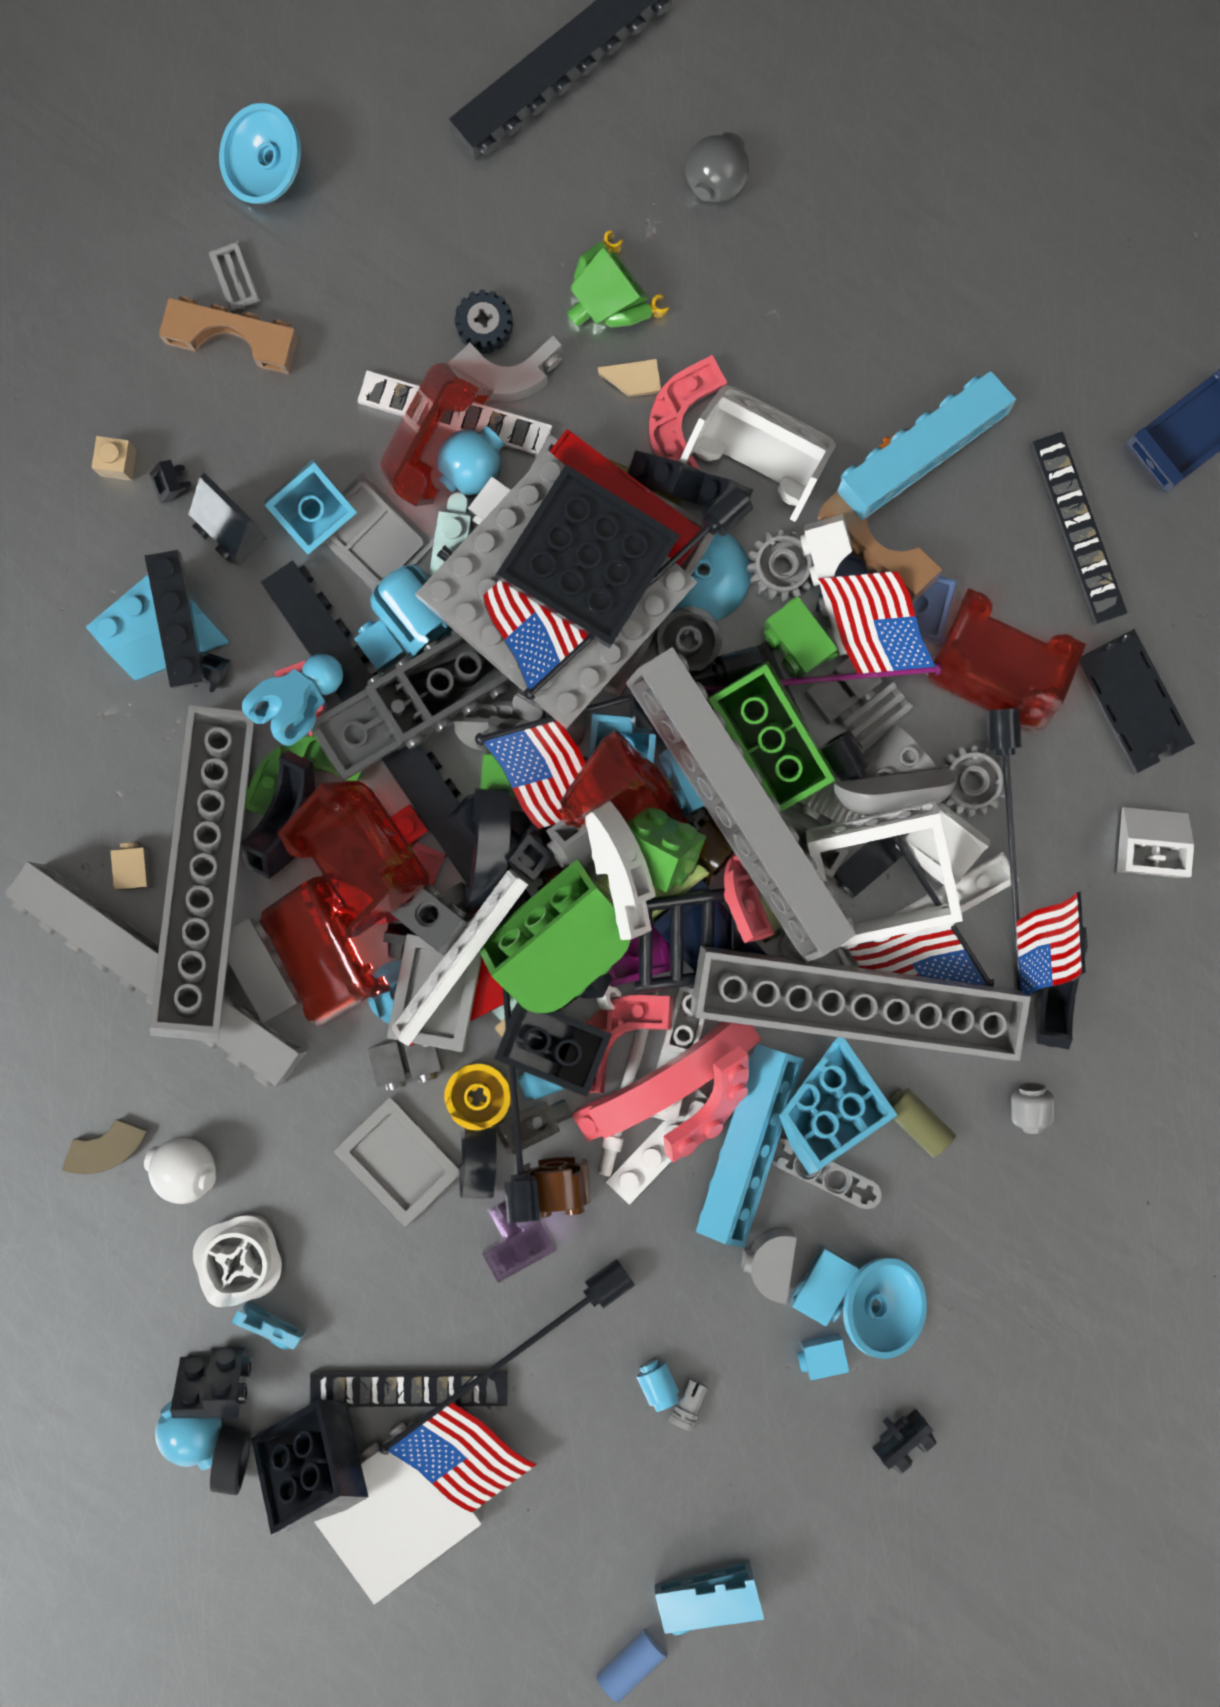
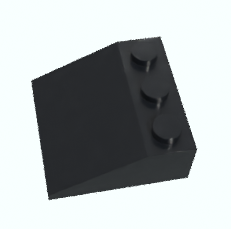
M318 1399L251 1439L271 1535H278L340 1513L369 1498L347 1402Z

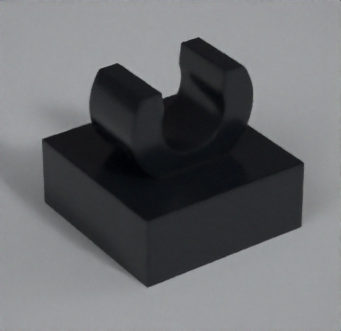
M171 460L161 461L149 473L160 504L172 501L179 493L185 492L191 486L190 481L180 482L177 478V475L185 471L184 465L173 467Z
M201 652L206 680L210 681L209 691L214 692L219 686L220 681L229 671L231 660L207 652Z

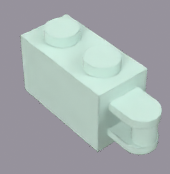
M462 493L450 495L446 512H438L429 577L444 563L442 559L437 557L442 547L446 545L454 552L472 533L473 521L471 516H468L469 505L465 495Z

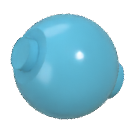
M488 426L481 432H475L473 429H463L454 432L444 440L438 451L437 468L442 474L439 481L451 493L457 489L465 495L479 494L491 477L496 480L498 479L502 468L499 450L505 443Z
M170 1401L161 1409V1416L156 1425V1443L161 1454L168 1461L178 1466L190 1467L197 1464L201 1470L210 1468L216 1442L222 1430L221 1419L172 1418L170 1411L172 1401Z

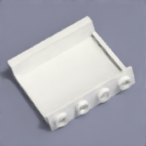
M414 1420L406 1426L403 1422L395 1426L387 1433L389 1439L383 1444L385 1445L415 1423ZM377 1442L371 1444L360 1454L363 1457L360 1461L369 1498L345 1511L314 1521L374 1605L479 1527L483 1520V1515L479 1509L469 1512L448 1500L418 1470L390 1452L388 1455L381 1454Z

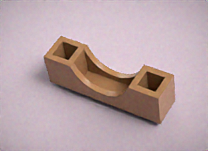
M180 296L179 300L168 298L159 336L165 344L197 351L207 339L215 335L233 334L243 338L250 344L253 359L258 367L285 374L290 373L299 339L291 324L281 320H273L272 323L261 321L258 315L249 312H242L241 315L229 313L230 310L216 304H211L210 308L200 306L196 300Z
M838 492L821 506L817 517L819 521L841 514L844 515L852 544V552L849 555L852 557L857 556L866 565L869 573L897 571L906 585L912 604L937 581L943 569L919 547L909 551H894L879 544L869 530L867 518L862 521Z

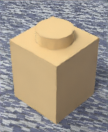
M96 436L91 468L102 477L132 481L137 449L129 440Z
M140 842L120 844V850H111L114 890L153 888L150 849L140 848Z

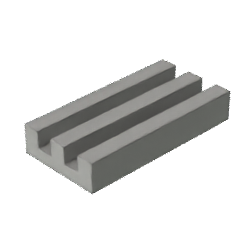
M239 241L208 252L231 313H238V310L242 308L246 310L253 304H262ZM232 251L236 252L252 296L246 298L230 252ZM221 255L225 258L240 298L237 302L233 300L218 259Z
M893 682L844 720L842 724L858 745L863 748L911 710L913 706L910 702H907L903 693L899 692ZM889 693L894 696L891 701L858 727L854 728L851 723ZM897 703L903 707L865 738L860 736L859 733Z

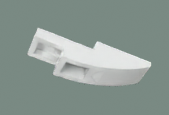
M609 799L583 807L596 874L608 875L609 889L612 894L620 939L631 940L652 931L646 901L656 897L646 861L631 829Z
M681 987L678 990L673 1007L672 1029L666 1031L656 1069L683 1053L700 1039L705 1019L695 1018L690 1011L693 996L692 988ZM683 1098L651 1117L676 1123Z

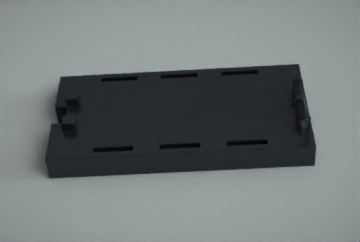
M1135 629L1074 660L1134 774L1160 762L1158 755L1167 752L1168 756H1172L1195 744ZM1091 677H1093V679H1094V681H1095V683H1096V685H1097V687H1098V689H1099V691H1100L1101 694H1099V692H1098L1096 686L1094 685V683H1093ZM1106 705L1108 706L1109 710L1111 711V713H1112V715H1113V717H1114V719H1115L1116 722L1113 721V719H1112V717H1111V715H1110V713H1109V711H1108ZM1121 734H1123V736H1124V738H1125L1127 744L1129 745L1131 751H1129V749H1128V747H1127V745H1126L1124 739L1122 738Z

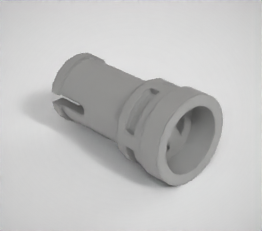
M689 1379L679 1405L675 1406L668 1421L681 1429L692 1432L698 1415H696L709 1388L704 1384L699 1385L694 1396L699 1382Z

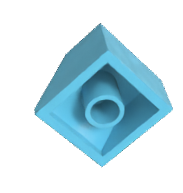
M311 459L264 500L266 508L307 555L357 513L314 459Z

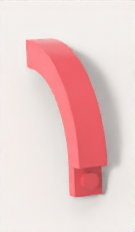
M722 1021L702 1039L660 1068L610 1095L577 1108L571 1115L587 1142L601 1136L605 1139L648 1119L691 1094L714 1078V1062L738 1046L747 1053L761 1038L753 1025Z

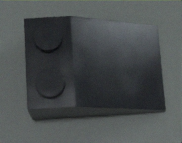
M205 473L199 477L189 515L196 521L192 527L205 540L211 536L219 544L215 550L228 563L234 559L241 565L267 537L255 522Z
M516 1002L494 1060L587 1097L612 1034L556 1011L534 1013L526 1010Z

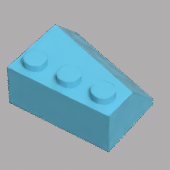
M146 575L86 626L106 652L135 681L166 669L149 577ZM190 596L200 651L207 652L230 644L229 640Z
M842 1037L835 1039L779 1115L790 1146L809 1175L819 1171L898 1116L850 1045Z

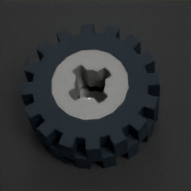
M479 290V293L475 294L473 291L469 293L467 299L464 297L460 301V306L456 308L455 326L462 343L466 345L471 343L479 353H483V351L491 353L497 347L501 349L505 341L508 342L513 331V317L509 304L505 302V299L502 296L498 297L496 292L490 291V293H486L485 290Z

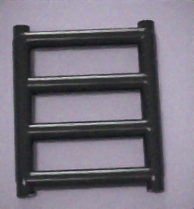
M725 888L659 896L646 901L651 929L652 911L670 909V976L652 978V931L640 935L639 981L634 983L636 993L694 986L696 972L683 974V907L701 905V946L714 948V903L725 901ZM732 915L731 950L745 952V943Z

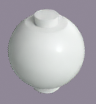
M175 1138L165 1142L160 1147L155 1146L148 1151L144 1160V1168L149 1172V1180L153 1189L161 1198L171 1203L187 1204L194 1202L211 1190L216 1181V1166L211 1152L201 1142L191 1138Z

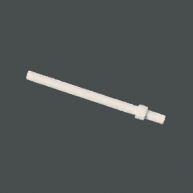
M659 991L645 992V995L659 994ZM635 1030L620 1089L636 1081L649 1030ZM623 1131L603 1140L602 1148L605 1149L598 1174L611 1177L617 1152H621L624 1139L621 1138Z

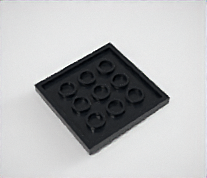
M566 464L497 571L495 578L610 649L680 535Z

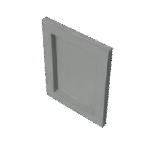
M363 472L342 492L357 513L324 541L372 590L394 570L402 566L421 562L422 558L433 548L434 541Z
M410 934L406 936L387 1033L388 1039L399 1040L392 1030V1026L444 957V955L437 952L419 936ZM480 952L477 953L411 1043L420 1044L423 1047L431 1046L464 1053L482 961Z
M391 1097L364 1122H361L359 1127L333 1151L404 1227L420 1213H423L424 1209L440 1193L447 1190L448 1186L459 1176V1168Z

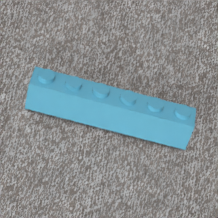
M992 371L981 378L978 375L973 377L964 386V390L958 395L950 394L940 403V408L933 413L927 411L916 420L914 427L908 431L904 428L897 432L890 440L891 443L882 449L880 446L875 448L867 455L866 461L857 467L854 464L846 469L840 477L842 480L837 492L863 521L1007 416L1016 398Z
M755 1045L753 1053L749 1058L748 1093L739 1102L730 1118L729 1129L723 1147L719 1152V1160L714 1176L709 1183L707 1198L699 1215L697 1233L725 1245L745 1248L783 1129L779 1115L793 1097L805 1059L764 1045Z

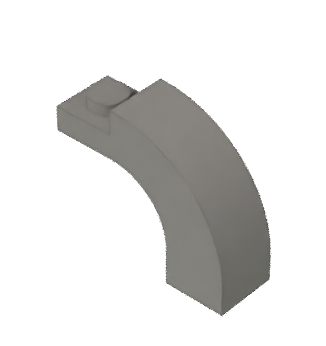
M552 336L524 362L514 366H499L485 359L469 343L446 366L448 373L464 389L480 398L497 402L517 401L536 394L548 385L547 376L543 371L546 369L550 372L559 364L562 359L560 357L562 345Z

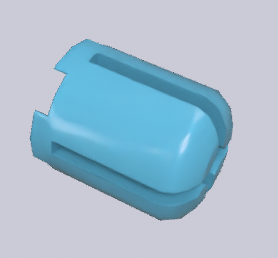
M416 564L402 566L388 574L376 586L370 598L372 610L413 658L424 652L423 649L428 644L437 639H442L444 636L447 638L453 631L450 626L415 596L416 592L430 578L425 570Z

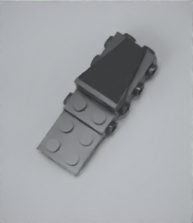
M453 630L451 632L452 636L442 642L440 639L433 641L423 649L424 652L415 658L412 655L404 658L395 665L396 669L385 675L384 672H381L367 681L368 685L365 690L317 717L311 732L342 781H345L397 749L400 750L405 746L409 750L415 748L430 738L435 732L439 733L454 723L452 718L462 712L465 716H468L482 706L480 702L491 696L494 700L502 696L509 690L507 685L510 684L511 680Z

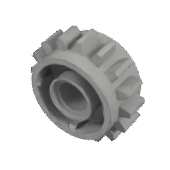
M779 530L776 537L767 533L765 535V543L757 540L754 545L758 552H750L748 556L749 559L755 561L747 566V571L754 572L750 583H758L760 586L758 593L768 592L769 600L771 601L775 596H781L782 602H786L788 595L791 594L793 597H800V588L808 591L811 587L806 581L807 579L812 580L809 567L814 566L811 554L805 555L801 540L796 538L795 531H792L790 536L784 535L783 530ZM777 559L787 560L791 565V571L788 573L778 572L774 567V562Z
M972 746L969 753H966L962 747L957 750L958 758L950 754L946 757L949 765L939 766V769L949 768V770H953L957 774L956 785L947 797L948 800L945 805L947 807L954 805L956 807L955 813L958 815L964 810H967L968 818L974 817L976 810L982 816L988 814L987 806L996 809L999 807L996 799L1005 798V793L1001 791L1002 787L1005 786L1003 779L1004 768H1000L998 765L1001 758L999 756L993 759L989 757V749L978 753L977 746ZM968 773L977 775L980 780V786L976 791L970 790L965 784V777Z

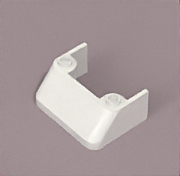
M722 386L698 419L679 461L686 464L693 452L705 461L720 459L723 454L780 483L778 492L781 495V499L789 505L796 506L790 517V520L796 522L826 467L836 444L828 435L732 386Z

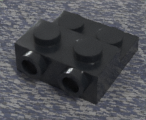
M211 1348L210 1356L180 1357L170 1409L172 1418H239L241 1404H246L248 1389L247 1383H244L245 1377L251 1376L252 1369L251 1357H246L245 1348Z

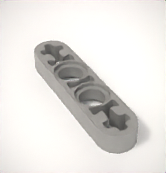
M780 1136L778 1144L779 1142L783 1143V1150L793 1155L788 1139ZM797 1155L793 1158L791 1168L786 1166L789 1160L782 1156L772 1160L771 1165L859 1208L873 1209L881 1201L882 1193L877 1183L834 1161L811 1175H805L798 1169V1162L800 1160ZM836 1170L842 1171L846 1177L845 1184L839 1189L831 1188L827 1181L829 1174ZM853 1177L858 1179L854 1184L862 1189H866L868 1185L872 1186L871 1192L874 1194L872 1200L867 1198L865 1202H861L862 1197L853 1190H851L850 1196L845 1195L851 1187Z

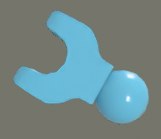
M316 654L306 660L301 673L293 669L285 676L269 678L259 683L244 698L242 702L243 713L248 719L257 724H264L271 720L270 728L273 737L283 745H293L313 729L316 722V712L325 703L321 695H329L337 691L342 683V666L333 656ZM262 701H266L260 706L259 709L255 711L259 703H261ZM291 724L289 730L285 732L286 728Z

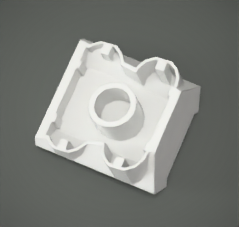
M940 802L937 805L956 885L983 851L989 847L990 839L944 803ZM928 828L906 833L901 840L914 861L925 870L926 876L932 882L944 885L933 829Z

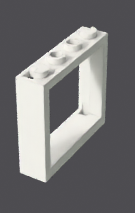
M937 801L806 830L809 853L817 865L816 872L823 882H827L820 852L928 828L933 829L949 904L854 924L853 930L857 935L837 948L850 949L859 943L868 941L883 942L891 936L901 934L915 935L924 929L933 927L948 928L956 922L963 921Z

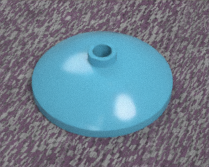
M266 103L249 105L235 114L223 133L219 150L220 170L225 184L237 198L252 204H266L281 197L293 183L301 159L300 137L294 122L282 109Z
M728 533L725 536L715 535L691 576L697 581L696 585L673 611L688 606L698 607L710 613L718 621L730 615L740 606L750 586L751 572L747 571V566L750 564L747 554L734 537ZM701 565L707 566L710 570L709 574L705 576L700 575L697 570L698 567Z
M894 1258L872 1260L858 1270L847 1288L843 1308L847 1333L854 1345L864 1354L880 1359L897 1357L906 1352L919 1337L926 1319L927 1298L919 1275L910 1265Z

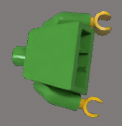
M612 230L605 233L603 243L598 242L579 258L574 273V283L571 285V291L579 302L567 311L569 318L578 327L590 317L596 324L607 325L611 328L631 326L652 316L656 318L663 317L670 308L658 309L655 303L660 302L664 298L662 294L655 295L650 304L646 303L649 300L648 296L617 255L622 249L623 240H619L616 244L609 242L614 238L615 232Z

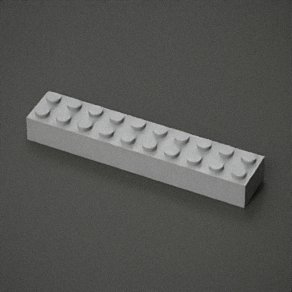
M672 647L640 666L627 680L626 684L803 961L806 963L823 957L857 935L853 930V920L845 910H841L834 900L836 898L834 890L826 881L823 882L816 872L817 865L812 856L803 852L798 844L799 837L795 829L789 824L786 825L779 814L781 809L777 801L772 796L766 794L761 786L762 779L759 773L753 767L748 766L743 758L744 751L736 739H731L725 730L726 723L722 715L717 710L713 711L706 700L708 696L704 687L699 682L693 680L688 672L689 665L682 654H677Z
M188 705L150 1016V1036L219 1042L255 722L248 719L243 711Z
M26 862L4 893L5 896L12 900L9 905L23 915L29 913L38 918L39 920L36 924L48 933L54 934L56 932L65 937L66 939L63 943L77 953L83 951L92 956L93 958L90 962L106 973L108 970L120 976L117 981L133 992L137 989L147 995L144 1000L152 1006L159 945L46 865ZM224 992L219 1042L201 1040L213 1049L218 1046L226 1051V1059L240 1068L244 1065L255 1072L253 1078L266 1087L270 1085L276 1087L285 1083L308 1051L268 1022L262 1023L257 1014L226 992Z
M700 946L690 1011L695 1018L1020 1062L1031 997L1015 989L814 961L805 963L799 959Z

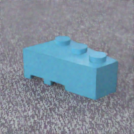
M750 1561L655 1585V1596L665 1634L682 1635L696 1629L764 1620Z

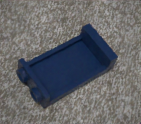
M1220 369L1126 442L1165 492H1168L1220 451Z
M700 880L686 893L710 890V888ZM721 902L714 903V948L731 950L732 915ZM701 905L683 907V960L696 972L701 946ZM666 909L652 920V926L670 944V909ZM755 941L745 943V952L767 955Z

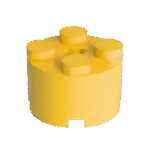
M473 1062L461 1067L451 1076L444 1092L445 1104L450 1116L457 1124L470 1130L487 1129L503 1119L511 1105L510 1081L506 1074L497 1066L486 1062ZM480 1087L484 1089L483 1095L487 1097V1101L481 1100L479 1104L473 1102L474 1096L470 1094V1091H476Z

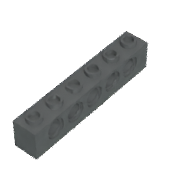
M318 804L294 835L427 944L445 956L468 925L464 920L467 914L453 902L449 906L441 902L439 899L443 894L428 882L423 887L415 881L418 874L404 863L400 867L395 865L391 861L394 855L382 845L378 844L374 848L367 841L371 836L357 825L352 829L344 823L347 817L335 807L331 806L327 810ZM342 832L341 841L333 846L332 840L334 836ZM365 851V860L361 864L356 865V857ZM385 871H389L390 876L388 881L384 884H380L379 878L381 874ZM413 890V899L409 903L404 904L403 897L405 893ZM438 909V918L435 922L428 924V914L432 910Z

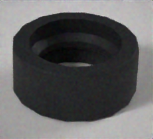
M222 1428L216 1442L211 1465V1492L229 1495L239 1494L249 1457V1431Z

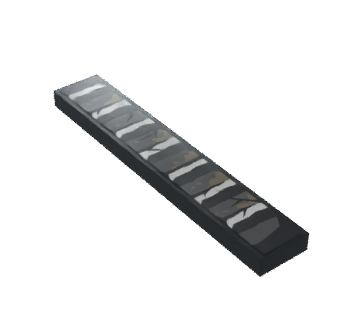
M1063 431L1033 441L1031 447L1094 625L1126 615L1125 604Z
M484 1371L311 1372L310 1404L318 1399L344 1401L347 1402L348 1407H437ZM508 1371L494 1372L454 1403L458 1406H508Z

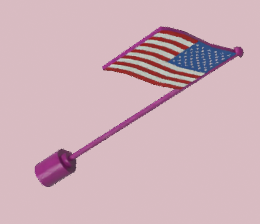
M897 571L818 578L831 602L841 642L856 673L780 680L786 686L933 672L939 675L942 672V666L937 662L934 664L921 637L910 594ZM723 685L703 686L706 693L717 692L724 688Z

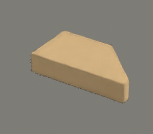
M657 359L598 367V375L608 380L629 398L658 394L661 390Z

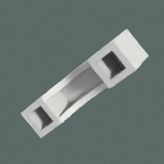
M841 514L805 525V535L800 536L805 555L811 554L814 566L809 567L814 586L820 585L823 597L818 598L822 616H829L832 628L827 629L828 637L835 646H838L840 656L847 654L841 642L831 602L818 578L834 577L840 562L852 552V544L844 515Z

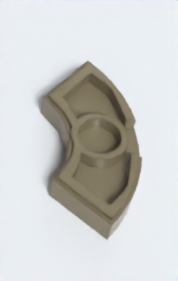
M117 1119L110 1130L99 1138L92 1140L75 1138L72 1141L62 1170L75 1174H93L111 1169L127 1160L136 1152L144 1141L148 1130Z

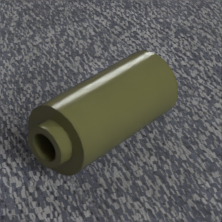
M899 1088L887 1099L898 1115L894 1120L932 1158L941 1154L956 1137V1134L909 1088L905 1091Z

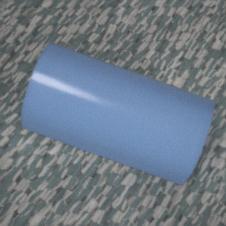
M644 1629L597 1674V1681L606 1694L616 1703H619L667 1657V1653Z

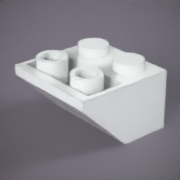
M1123 807L1117 872L1172 878L1192 877L1194 840L1189 814Z

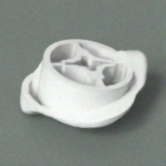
M255 1214L242 1215L211 1225L201 1233L194 1245L193 1262L198 1273L200 1286L207 1301L213 1306L230 1307L251 1299L260 1298L269 1293L280 1278L282 1271L281 1256L276 1246L273 1231L267 1220L262 1216ZM232 1237L243 1239L237 1246L228 1244L223 1246L218 1243L223 1239ZM252 1244L261 1256L262 1265L259 1264L260 1261L253 1257L251 1253ZM243 1249V1253L240 1256V1265L232 1272L235 1265V1256ZM213 1256L216 1257L215 1261L222 1265L224 1269L223 1276L216 1269ZM241 1275L248 1278L250 1276L257 1278L248 1283L232 1282L235 1277Z

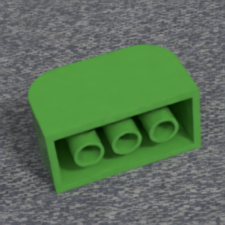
M768 661L710 695L708 700L714 710H717L722 715L726 723L725 728L730 737L739 742L744 751L743 758L749 767H753L759 773L762 779L761 786L768 796H772L777 801L781 812L835 781V773L820 750L821 747Z
M577 858L498 925L479 952L491 976L523 1008L534 1013H549L562 1008L574 997L580 996L587 986L599 976L606 974L612 965L625 954L630 940L620 939L612 897Z

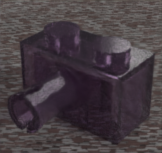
M506 1200L498 1203L497 1207L495 1205L487 1210L501 1237L497 1242L484 1248L482 1255L498 1283L557 1250V1244L543 1218L533 1221L524 1227L522 1225L518 1226L517 1222L508 1223Z

